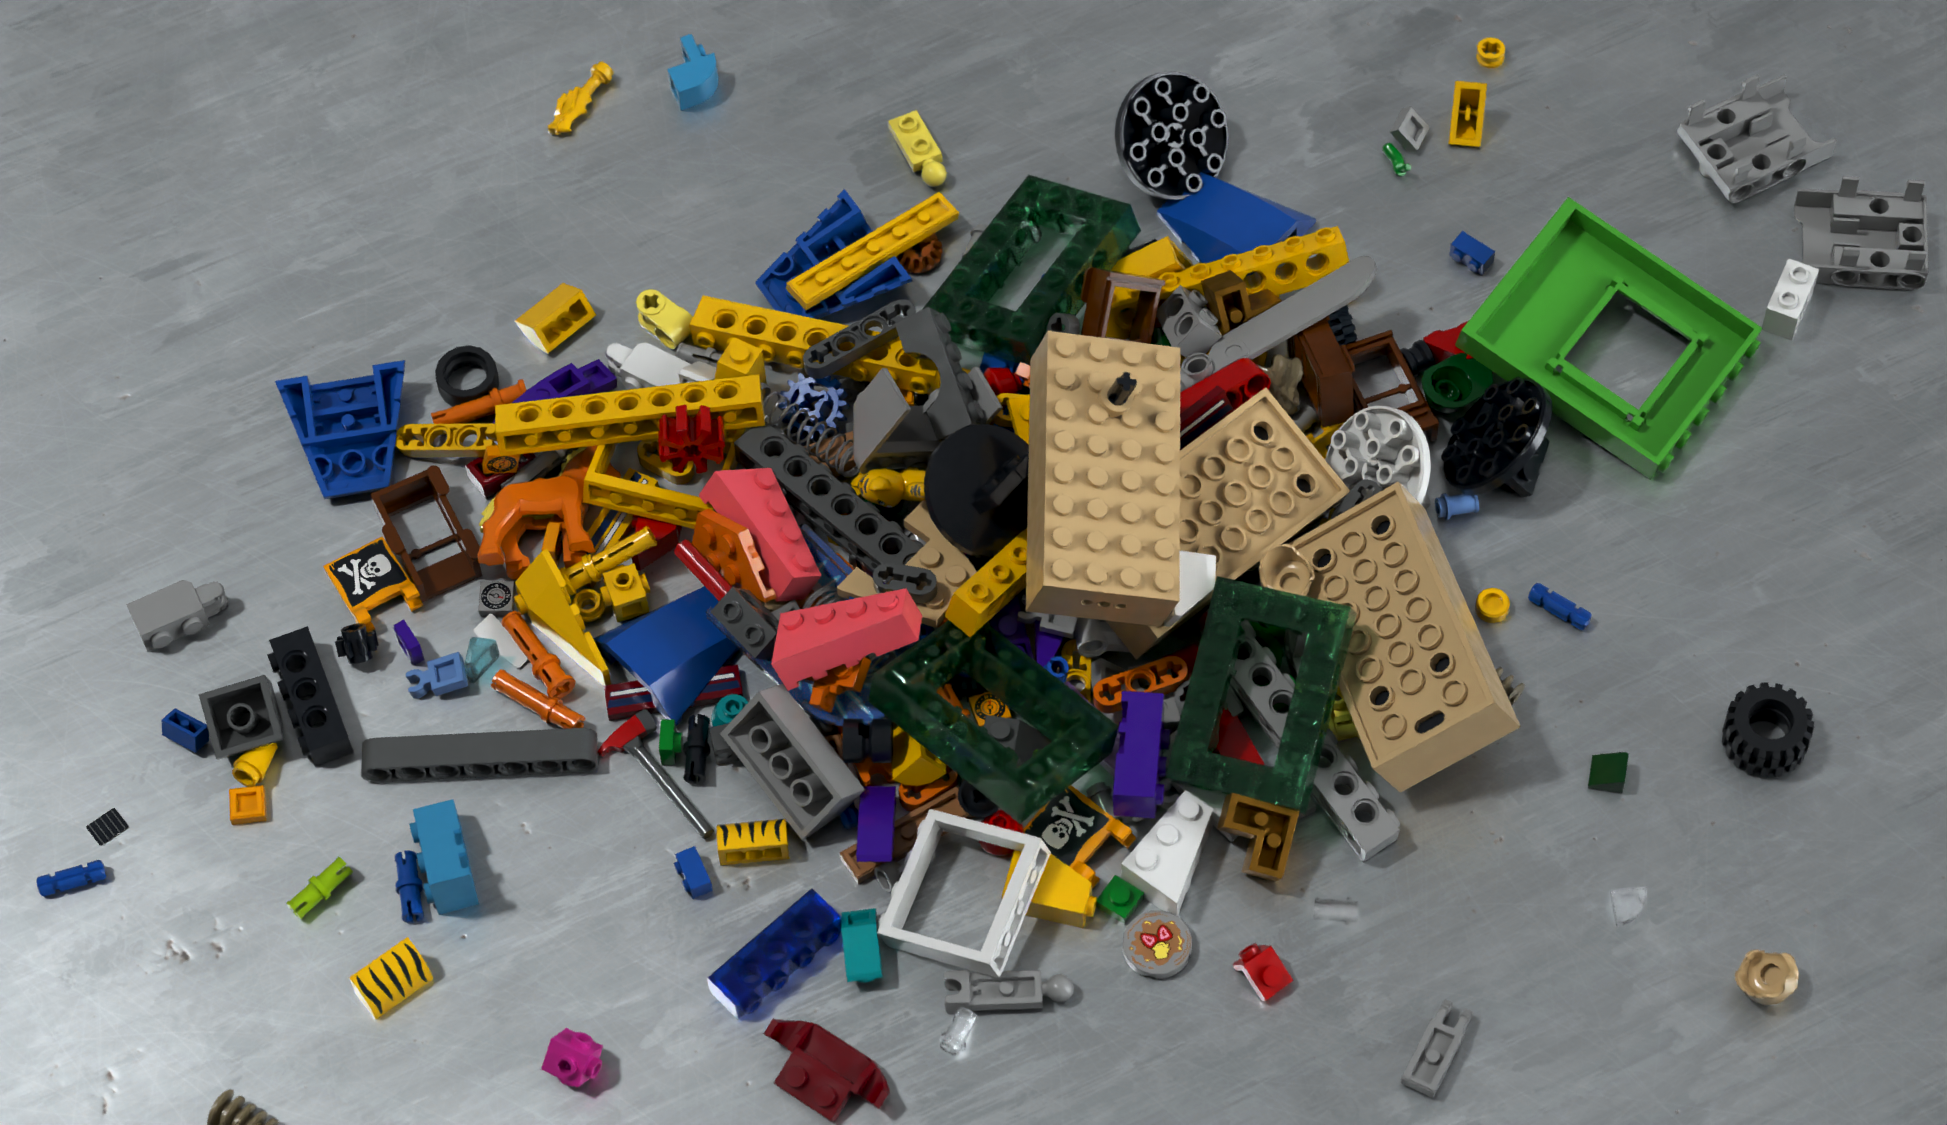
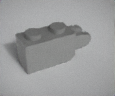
M181 580L126 605L148 652L155 648H163L170 644L171 641L185 635L199 632L203 627L210 625L207 618L226 609L229 602L227 596H225L223 585L218 583V581H213L194 589L191 582Z

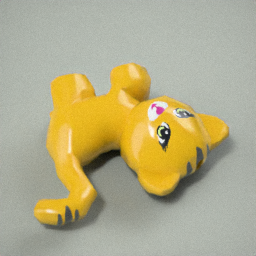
M908 467L899 472L887 468L872 469L866 474L857 476L851 482V486L859 488L860 494L865 500L883 507L892 508L898 505L901 500L926 501L924 494L926 471L915 467Z

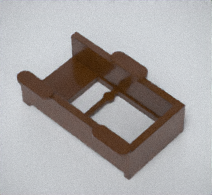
M1093 267L1087 268L1081 291V300L1087 303L1081 335L1151 344L1162 285L1165 286V281L1144 275ZM1115 286L1140 290L1129 340L1106 337Z
M1329 315L1286 340L1289 358H1298L1302 361L1303 375L1301 381L1321 420L1323 428L1344 423L1354 415L1352 373L1355 372V367L1346 346H1339L1328 323Z
M1392 330L1345 345L1354 365L1386 354L1401 383L1397 388L1364 399L1352 375L1354 414L1368 408L1367 404L1398 393H1405L1410 404L1396 409L1409 414L1419 424L1422 431L1426 432L1431 442L1436 441L1439 422L1436 416L1434 417L1393 337Z
M432 465L425 471L370 494L375 511L383 524L382 533L392 553L399 556L411 582L416 586L422 602L483 576L480 563H478L480 546L473 532L470 529H463L446 497L450 491L449 486L440 468L436 465ZM434 498L452 535L421 549H413L408 554L390 517ZM454 540L456 541L461 551L460 553L416 571L411 559H418L424 553Z

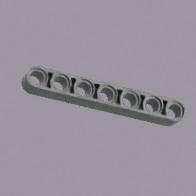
M588 728L369 738L362 742L361 777L371 782L581 773L597 768V733Z

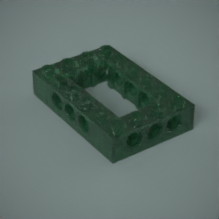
M1028 175L924 308L930 307L947 317L951 326V331L948 333L952 342L1015 363L1022 362L1030 365V359L1047 333V325L1051 316L1055 313H1067L1076 316L1085 303L1081 300V291L1086 269L1093 267L1111 270L1141 232L1131 204ZM1040 226L1056 230L1057 234L1063 235V233L1074 236L1016 311L988 303L999 288H1003L1005 285L1004 281L1014 268L1021 265L1022 258L1032 245L1039 242L1042 237ZM1062 325V331H1064L1065 325Z
M1217 576L1165 778L1176 784L1222 795L1236 793L1300 811V814L1306 815L1357 613L1350 606ZM1242 619L1257 622L1261 627L1268 629L1269 625L1288 629L1298 636H1302V633L1308 634L1274 768L1211 753L1216 749L1220 737L1217 735L1223 710H1227L1228 703L1225 702L1231 678L1236 676L1237 670L1234 666L1240 643L1244 644L1246 631L1241 624Z
M948 620L874 673L868 699L870 704L1020 824L1111 755L1119 728L1113 721L987 623L969 637ZM964 671L1052 742L1041 750L1037 748L1033 751L1032 757L1017 768L1018 756L1009 746L1007 748L990 736L984 726L980 728L962 713V709L959 706L954 707L936 693L937 689Z

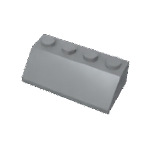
M783 684L758 691L720 733L801 840L808 838L840 815L865 790Z

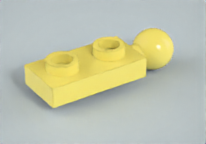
M917 110L889 120V130L913 172L922 170V179L929 186L937 187L943 184L947 177V171L944 165L940 163L943 162L942 153Z

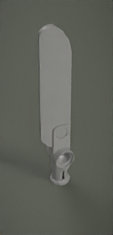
M1361 256L1350 261L1223 335L1212 346L1208 355L1206 353L1189 355L1182 362L1180 369V392L1239 359L1249 358L1253 360L1355 300L1366 291L1375 278L1377 272L1375 261L1369 256Z

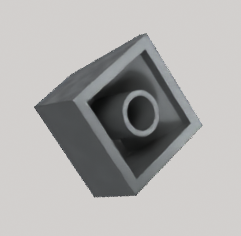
M265 675L199 694L217 760L283 740L281 716L271 681Z

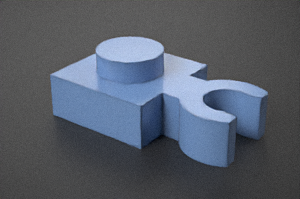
M459 652L427 661L428 670L426 671L414 669L406 673V678L410 683L419 681L416 686L408 688V692L413 698L423 697L430 689L438 696L468 686L464 660Z

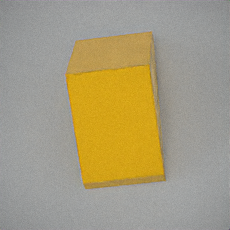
M1455 80L1449 144L1480 147L1487 83Z

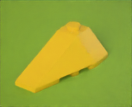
M548 549L541 551L515 581L518 595L513 598L521 615L527 613L536 628L603 686L612 685L609 670L589 631L583 632L586 628L576 603L569 606L571 599L565 588L567 584Z

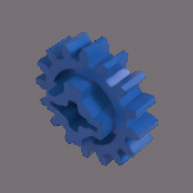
M801 372L798 373L799 381L797 383L788 380L787 383L791 389L789 392L781 391L780 394L783 397H787L790 400V404L797 403L799 411L806 409L808 417L816 415L818 423L825 421L827 429L834 427L839 432L840 428L837 422H846L848 419L842 414V410L850 409V405L842 400L848 396V393L844 389H839L841 383L836 378L831 380L830 375L819 379L810 376L806 378ZM813 386L824 387L829 391L822 390L818 392ZM787 401L779 403L778 408L781 411H784L787 407ZM814 401H817V403H815V410L810 411L813 408L812 403ZM796 406L789 408L787 414L782 419L784 424L790 423V420L796 414ZM801 412L791 425V434L799 430L801 424L798 421L803 422L805 420V412ZM810 418L809 421L815 425V419ZM824 424L817 426L815 432L810 437L812 442H817L818 435H822L825 430ZM805 425L800 432L799 439H805L813 426ZM829 432L826 433L825 439L829 438Z

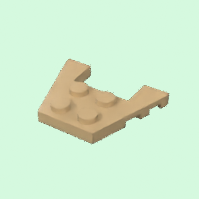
M923 500L904 519V527L925 541L926 544L905 565L925 568L935 574L937 579V594L935 598L927 603L915 604L922 614L921 623L937 628L946 619L944 616L953 593L977 571L966 555L949 543L939 532L931 520L926 501ZM858 567L837 586V594L846 599L878 594L874 589L873 578ZM892 577L886 584H889L891 580H894V577ZM921 582L919 586H916L917 590H923V587L927 586V582Z

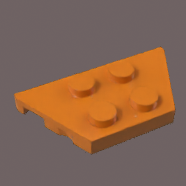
M709 508L699 512L692 544L731 585L736 588L750 590L757 599L764 603L775 599L774 589L765 587L758 571L765 569L755 549L749 529Z

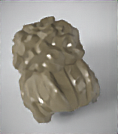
M1275 354L1272 357L1269 368L1261 365L1258 366L1270 378L1269 392L1286 413L1291 416L1298 411L1299 392L1296 386L1301 381L1303 375L1302 361L1298 358L1288 359L1283 355Z

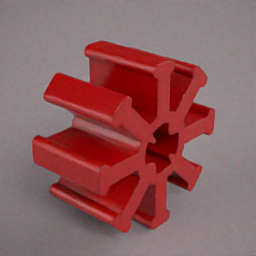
M685 404L675 407L676 419L667 417L666 414L662 415L659 420L660 431H658L659 458L661 462L672 459L673 471L683 473L688 461H693L696 466V473L698 474L707 472V459L715 461L716 464L722 462L724 459L723 448L725 447L724 421L721 416L711 420L710 407L700 405L695 417H689L687 405Z

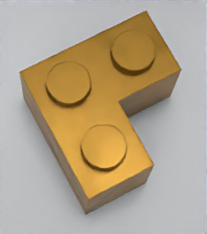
M1231 270L1201 280L1204 296L1208 301L1207 308L1217 318L1218 322L1216 325L1222 336L1282 302L1268 288L1248 295L1245 282Z
M1230 793L1225 796L1217 830L1249 838L1250 841L1242 873L1275 882L1283 878L1300 811Z

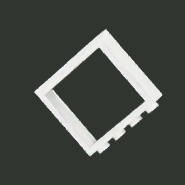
M929 809L925 820H922L919 824L914 847L905 857L904 870L900 880L892 888L891 901L887 911L879 919L877 934L887 947L1000 978L1051 852L1042 838ZM943 831L1022 852L981 951L902 930Z

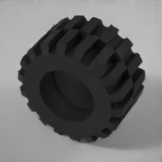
M1768 682L1760 683L1759 688H1756L1754 684L1746 688L1745 693L1740 691L1735 696V700L1731 701L1722 730V744L1726 746L1725 753L1728 758L1735 757L1733 764L1738 768L1743 765L1746 767L1745 773L1753 775L1755 771L1759 772L1762 778H1767L1769 773H1773L1774 777H1780L1784 770L1788 773L1795 770L1796 764L1800 765L1807 753L1814 730V721H1811L1813 713L1811 708L1805 709L1807 702L1803 697L1797 699L1795 697L1796 691L1791 688L1785 691L1782 689V684L1776 683L1775 687H1769ZM1760 721L1770 722L1781 728L1785 736L1778 739L1764 738L1754 732L1750 725Z

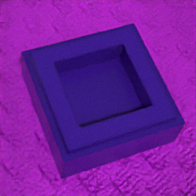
M403 619L394 624L393 630L397 642L410 663L415 666L424 661L420 643Z

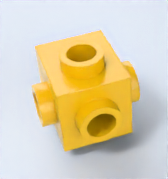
M634 563L627 566L619 565L608 572L602 573L605 586L599 588L605 607L612 606L617 622L649 612L646 594L650 593L649 584L645 574L638 575Z

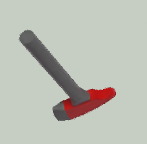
M643 709L616 729L604 741L597 754L604 756L611 751L624 752L625 750L632 754L703 839L709 838L714 832L713 828L644 747L641 739L654 732L657 726L649 711Z

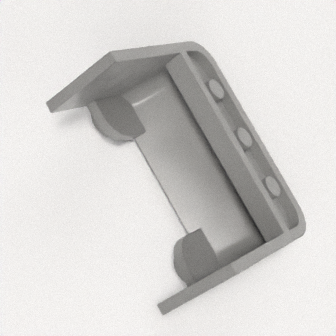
M973 367L967 374L973 386L970 392L973 400L977 401L984 415V418L981 419L982 424H989L1003 407L980 368ZM882 368L866 389L858 394L853 404L854 462L861 473L866 474L872 469L883 468L899 472L908 467H915L926 471L932 453L941 443L937 441L927 414V410L935 402L940 388L934 390L929 395V399L924 405L909 406L888 369Z

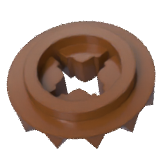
M936 233L917 243L922 248L921 257H918V254L912 250V247L896 256L906 272L924 273L933 269L940 262L943 249L942 242L938 240Z

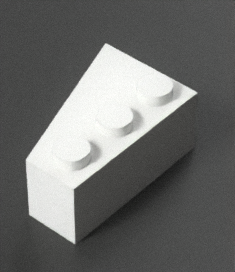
M1185 790L1121 863V878L1144 892V898L1161 911H1167L1178 916L1185 894L1190 887L1195 868L1200 861L1212 829L1213 808Z

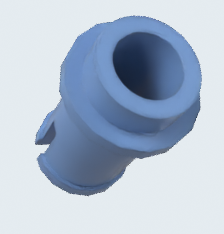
M1446 493L1441 494L1440 498H1435L1436 514L1438 518L1444 517L1445 520H1449L1454 515L1478 513V496L1467 494L1448 496Z

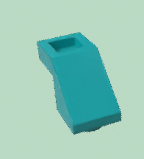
M876 908L842 912L841 932L847 982L867 983L875 978H881L882 957L877 934L878 918Z

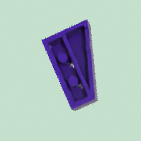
M1122 691V722H1119L1118 730L1120 740L1115 763L1113 816L1155 819L1157 805H1163L1164 784H1159L1160 777H1166L1168 758L1162 755L1163 750L1170 749L1171 730L1164 729V693Z

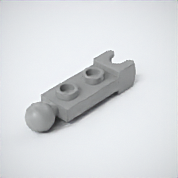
M969 970L946 971L944 973L945 988L947 990H956L959 993L945 997V1012L948 1014H970L971 1011L1043 1008L1042 996H1048L1055 1002H1064L1071 997L1074 987L1072 981L1067 976L1061 974L1052 976L1048 982H1042L1041 970L1002 971L1000 978L979 972L969 973Z

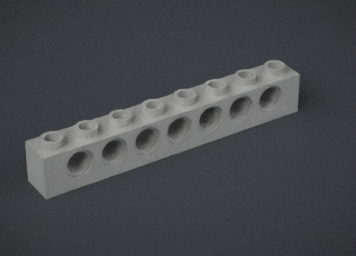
M1235 613L1202 635L1201 648L1231 685L1232 689L1364 863L1397 840L1400 832L1398 828L1400 823L1390 809L1385 810L1377 800L1379 795L1373 785L1368 781L1363 782L1357 774L1358 767L1354 760L1348 754L1343 755L1336 746L1338 741L1333 732L1328 727L1323 729L1316 720L1317 713L1309 701L1301 700L1295 692L1297 687L1292 678L1287 673L1282 675L1275 665L1277 661L1270 649L1266 646L1263 648L1255 639L1256 632L1247 620L1242 621ZM1242 649L1247 651L1250 657L1240 660L1235 658L1232 653L1235 650ZM1257 676H1264L1270 681V684L1260 687L1252 679ZM1284 703L1289 706L1290 711L1285 714L1278 713L1274 710L1273 705ZM1305 730L1310 734L1311 738L1301 741L1295 738L1293 732ZM1317 757H1325L1331 762V766L1320 768L1313 760ZM1346 784L1351 788L1352 793L1340 795L1335 791L1334 786ZM1359 811L1368 812L1373 820L1368 823H1362L1356 819L1355 813Z

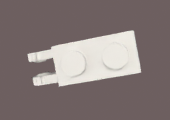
M616 342L609 344L607 349H605L608 368L612 373L615 372L616 375L622 378L623 386L627 390L680 384L679 371L681 368L690 365V363L647 342L637 344L634 349L624 345L621 346V344Z

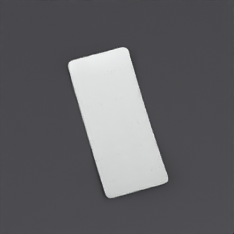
M489 614L474 628L473 632L515 667L520 668L528 661L511 635L493 614Z

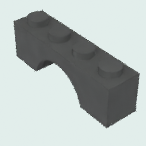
M926 307L895 323L904 352L917 360H932L939 370L940 390L935 402L927 410L937 441L942 442L946 437L964 427L982 424L981 419L984 418L980 405L972 398L970 392L973 389L972 382L967 373L962 371L959 363L962 360V356L957 345L950 339L948 332L951 331V326L947 317L943 313L940 314L932 308Z

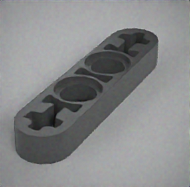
M905 299L893 301L810 347L803 355V363L807 375L816 379L827 377L899 337L895 323L915 314L914 304ZM871 327L883 329L880 334L875 336L865 333ZM844 342L855 344L854 348L849 351L838 349L839 345Z

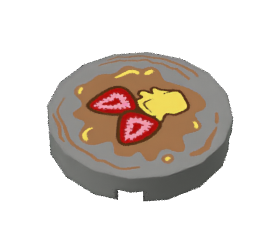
M1148 911L1138 915L1128 924L1123 934V954L1126 962L1137 974L1144 977L1147 975L1155 977V979H1165L1174 976L1186 967L1192 953V935L1187 924L1178 916L1167 911Z

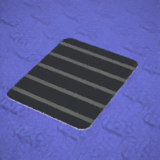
M112 808L87 825L86 828L97 843L103 845L128 828V824L117 810Z

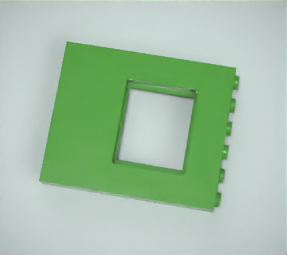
M1568 197L1463 327L1455 346L1507 382L1520 377L1539 383L1550 395L1552 413L1651 480L1658 470L1664 473L1674 459V456L1671 455L1674 448L1677 447L1681 450L1692 435L1688 431L1693 424L1699 427L1709 413V410L1706 409L1709 402L1712 401L1716 404L1727 389L1723 385L1728 378L1731 381L1735 380L1744 367L1740 363L1744 356L1751 358L1761 344L1757 338L1763 328ZM1617 291L1691 341L1639 410L1564 359ZM1557 366L1562 368L1561 373L1556 370ZM1628 414L1634 417L1631 421L1627 419Z

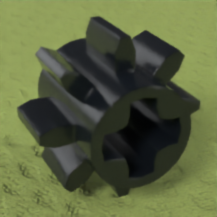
M363 623L348 625L341 629L342 636L336 637L337 641H335L338 657L347 655V660L350 664L363 663L373 658L372 651H376V646L379 645L375 630L367 632L366 625Z

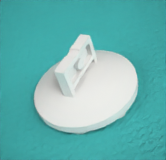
M1372 406L1352 415L1339 430L1333 433L1325 460L1349 490L1364 479L1379 483L1383 489L1399 482L1425 509L1431 505L1426 493L1431 469L1429 446L1421 427L1409 414L1393 407ZM1374 487L1370 490L1366 488L1362 490L1361 493L1364 495V499L1361 502L1373 496Z

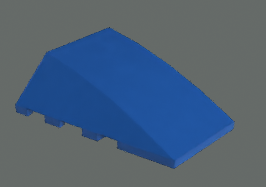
M1202 172L1198 174L1202 179V187L1198 192H1184L1183 195H1190L1184 199L1167 200L1157 210V216L1181 243H1185L1192 251L1191 255L1198 263L1202 262L1205 264L1220 260L1226 255H1237L1251 251L1261 245L1269 246L1283 242L1289 237L1303 236L1316 223V218ZM1251 272V273L1247 274L1246 276H1250V275L1254 274L1255 272Z
M844 189L837 196L838 200L829 210L825 208L817 217L818 221L807 233L803 231L795 240L796 244L788 253L783 252L755 281V284L774 310L819 319L910 283L913 280L898 259L893 256L873 271L808 310H805L786 290L787 282L872 232L861 210Z
M405 360L372 365L373 375L314 385L310 384L308 376L275 381L324 499L374 492L390 486Z
M705 586L593 638L602 657L610 665L616 660L622 664L651 693L652 702L656 706L657 711L665 719L675 720L676 727L681 722L684 712L689 706L693 707L694 701L700 695V692L715 676L727 659L731 660L739 650L706 618L713 615L711 610L719 601Z

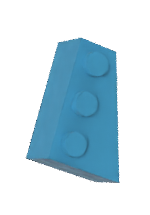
M451 799L413 809L415 822L409 825L414 844L420 842L422 852L416 855L421 874H427L428 883L423 884L428 904L435 903L438 915L479 905L454 800Z

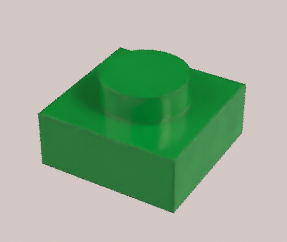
M661 719L659 739L661 764L663 766H675L676 753H682L683 734L682 732H677L675 720Z
M1115 875L1097 898L1096 907L1125 925L1143 901L1144 892Z

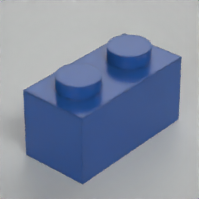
M1462 231L1451 243L1449 256L1467 266L1471 271L1483 275L1494 263L1495 251Z
M176 708L161 720L163 736L195 753L209 742L207 725Z
M693 846L676 853V862L673 865L677 874H682L684 880L681 883L685 892H690L692 899L712 892L711 880L696 847Z

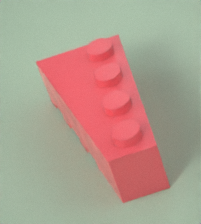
M772 468L715 471L700 492L699 497L704 504L710 503L717 513L749 529L755 549L765 569L758 571L765 587L774 589L776 602L792 601L794 599L804 600L822 575Z
M907 588L781 613L771 665L787 691L799 687L798 681L812 676L814 680H818L828 676L827 670L845 664L847 668L859 664V661L868 654L874 653L878 657L917 642L919 640L922 614Z

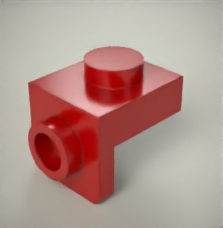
M1251 944L1238 954L1240 959L1232 964L1236 971H1243L1255 992L1263 1001L1268 1000L1293 981L1271 945Z

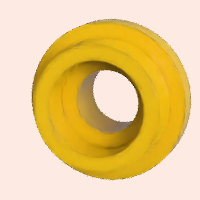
M592 589L581 590L576 594L571 605L576 603L584 622L597 620L605 611L601 594ZM586 605L594 606L591 609H583Z

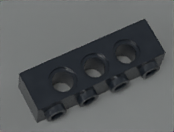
M308 626L270 639L273 653L267 654L273 672H281L283 680L278 681L277 684L283 700L291 699L293 708L287 711L293 728L301 727L303 736L297 738L303 756L311 755L316 767L354 753ZM304 667L299 672H292L296 668ZM307 695H314L311 699L302 700ZM316 723H324L321 727L312 728Z

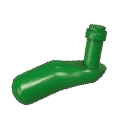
M1386 143L1382 147L1383 153L1392 162L1396 175L1404 176L1406 172L1411 170V165L1405 164L1402 154L1392 143Z

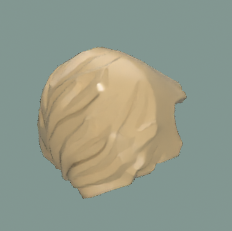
M1278 544L1271 547L1269 551H1266L1263 554V558L1260 559V582L1265 597L1269 602L1282 607H1291L1292 603L1304 602L1307 593H1309L1310 585L1315 579L1314 567L1304 555L1289 544Z
M1757 949L1751 950L1745 955L1739 969L1735 972V981L1750 1000L1762 1005H1774L1784 1001L1794 993L1799 980V972L1795 959L1791 954L1765 953L1764 950L1760 951Z

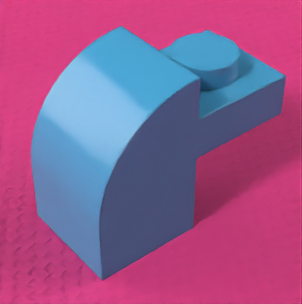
M692 34L680 37L682 57L685 63L667 69L670 89L681 111L707 101L718 87L715 54L706 55L702 44L696 45Z

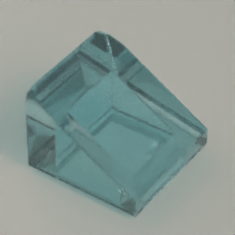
M477 637L470 639L464 664L470 683H475L498 659L500 653L496 640Z

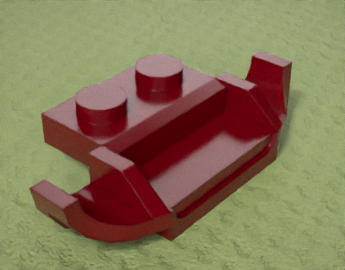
M772 1019L764 1032V1035L782 1044L787 1050L792 1052L775 1079L774 1084L830 1121H836L852 1093L865 1098L878 1109L881 1108L890 1093L884 1074L877 1066L876 1061L819 1024L801 1020Z

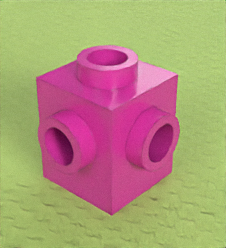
M566 1028L551 1038L541 1070L558 1077V1080L565 1085L579 1087L598 1075L602 1066V1060L599 1058L603 1045L593 1041L592 1037L585 1033L574 1032Z

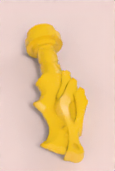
M602 61L594 64L590 68L591 77L582 88L576 86L574 90H569L567 95L566 93L562 94L557 100L554 121L548 125V132L551 135L558 136L559 132H572L570 129L572 122L580 115L587 113L586 105L592 101L590 95L594 93L600 84L607 85L612 80L611 76L614 74V71L608 64Z

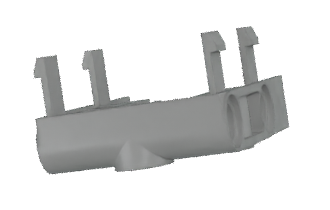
M1786 74L1757 87L1758 75L1746 79L1741 83L1743 86L1742 93L1704 110V99L1692 104L1687 109L1689 111L1688 118L1679 123L1677 134L1699 161L1701 175L1713 180L1730 203H1737L1833 155L1836 138L1824 143L1812 141L1788 110L1790 99L1783 92L1787 79Z
M1849 176L1842 177L1839 191L1798 188L1794 203V218L1802 224L1801 263L1819 269L1816 283L1900 290H1916L1925 285L1928 276L1927 197L1922 195L1925 181L1908 180L1905 193L1857 190L1859 177Z

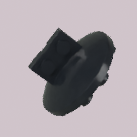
M1161 72L1139 81L1125 96L1116 118L1115 145L1120 163L1130 180L1142 191L1153 197L1176 200L1184 199L1190 195H1183L1184 192H1198L1202 187V179L1198 174L1202 172L1216 178L1223 167L1228 149L1227 116L1216 95L1201 80L1182 72Z
M1516 377L1499 386L1497 384L1490 385L1485 390L1483 396L1466 414L1457 419L1451 426L1450 432L1452 435L1441 455V459L1444 461V474L1447 481L1459 492L1467 495L1483 494L1496 489L1504 483L1521 497L1533 495L1539 476L1538 472L1550 443L1545 437L1552 416V401L1549 393L1536 381Z
M978 424L964 427L952 433L932 453L924 478L926 505L931 520L939 532L957 549L977 558L992 559L1027 528L1029 445L1026 441L1005 428L989 424Z

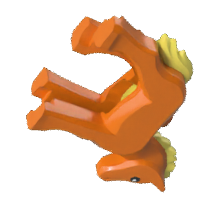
M598 445L579 447L578 451L573 450L571 454L567 455L566 462L561 464V472L558 477L549 479L537 478L533 481L505 486L481 513L484 517L479 522L480 532L483 533V539L478 552V563L493 566L501 565L505 562L508 577L512 580L518 579L530 565L529 558L522 554L518 547L519 539L526 530H546L549 522L561 523L565 569L582 561V556L586 555V552L594 553L593 542L589 534L583 529V522L589 507L588 503H583L584 478ZM610 462L605 475L622 478L620 472Z

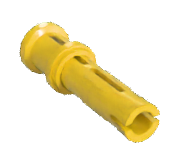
M645 526L644 529L594 556L586 554L582 556V561L567 569L560 568L559 571L567 584L565 588L570 596L577 594L576 590L592 581L599 582L603 577L602 573L607 572L650 547L656 546L657 541L650 528Z

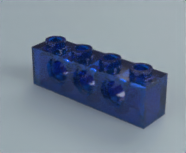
M811 888L707 977L710 993L738 1020L746 1013H753L762 1004L764 997L771 991L776 992L787 983L789 976L798 968L803 969L807 967L814 959L815 953L824 946L832 945L841 934V916ZM802 930H808L812 932L807 937L802 938L796 936V934ZM777 952L785 954V957L780 960L769 958ZM749 975L759 976V979L752 983L743 981Z

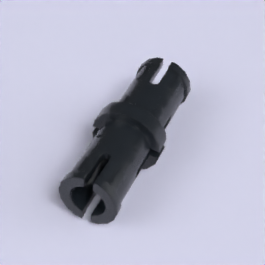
M698 714L697 723H695V715H691L688 718L687 741L683 744V752L686 756L683 778L685 782L690 784H696V776H698L699 784L705 782L706 757L710 755L711 748L708 743L710 719L705 715Z

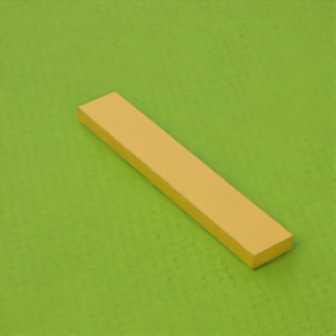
M937 192L786 283V290L805 310H808L873 271L893 256L896 257L956 221L959 217V212L940 192Z

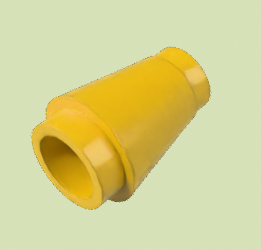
M272 743L245 751L233 763V777L247 787L261 783L278 749L277 744Z

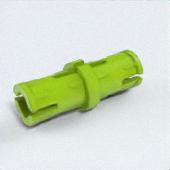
M338 856L317 877L312 876L308 880L309 884L288 901L286 905L290 910H295L293 913L301 920L322 899H329L332 896L330 892L349 875H352L353 871L349 866L346 867L345 861Z

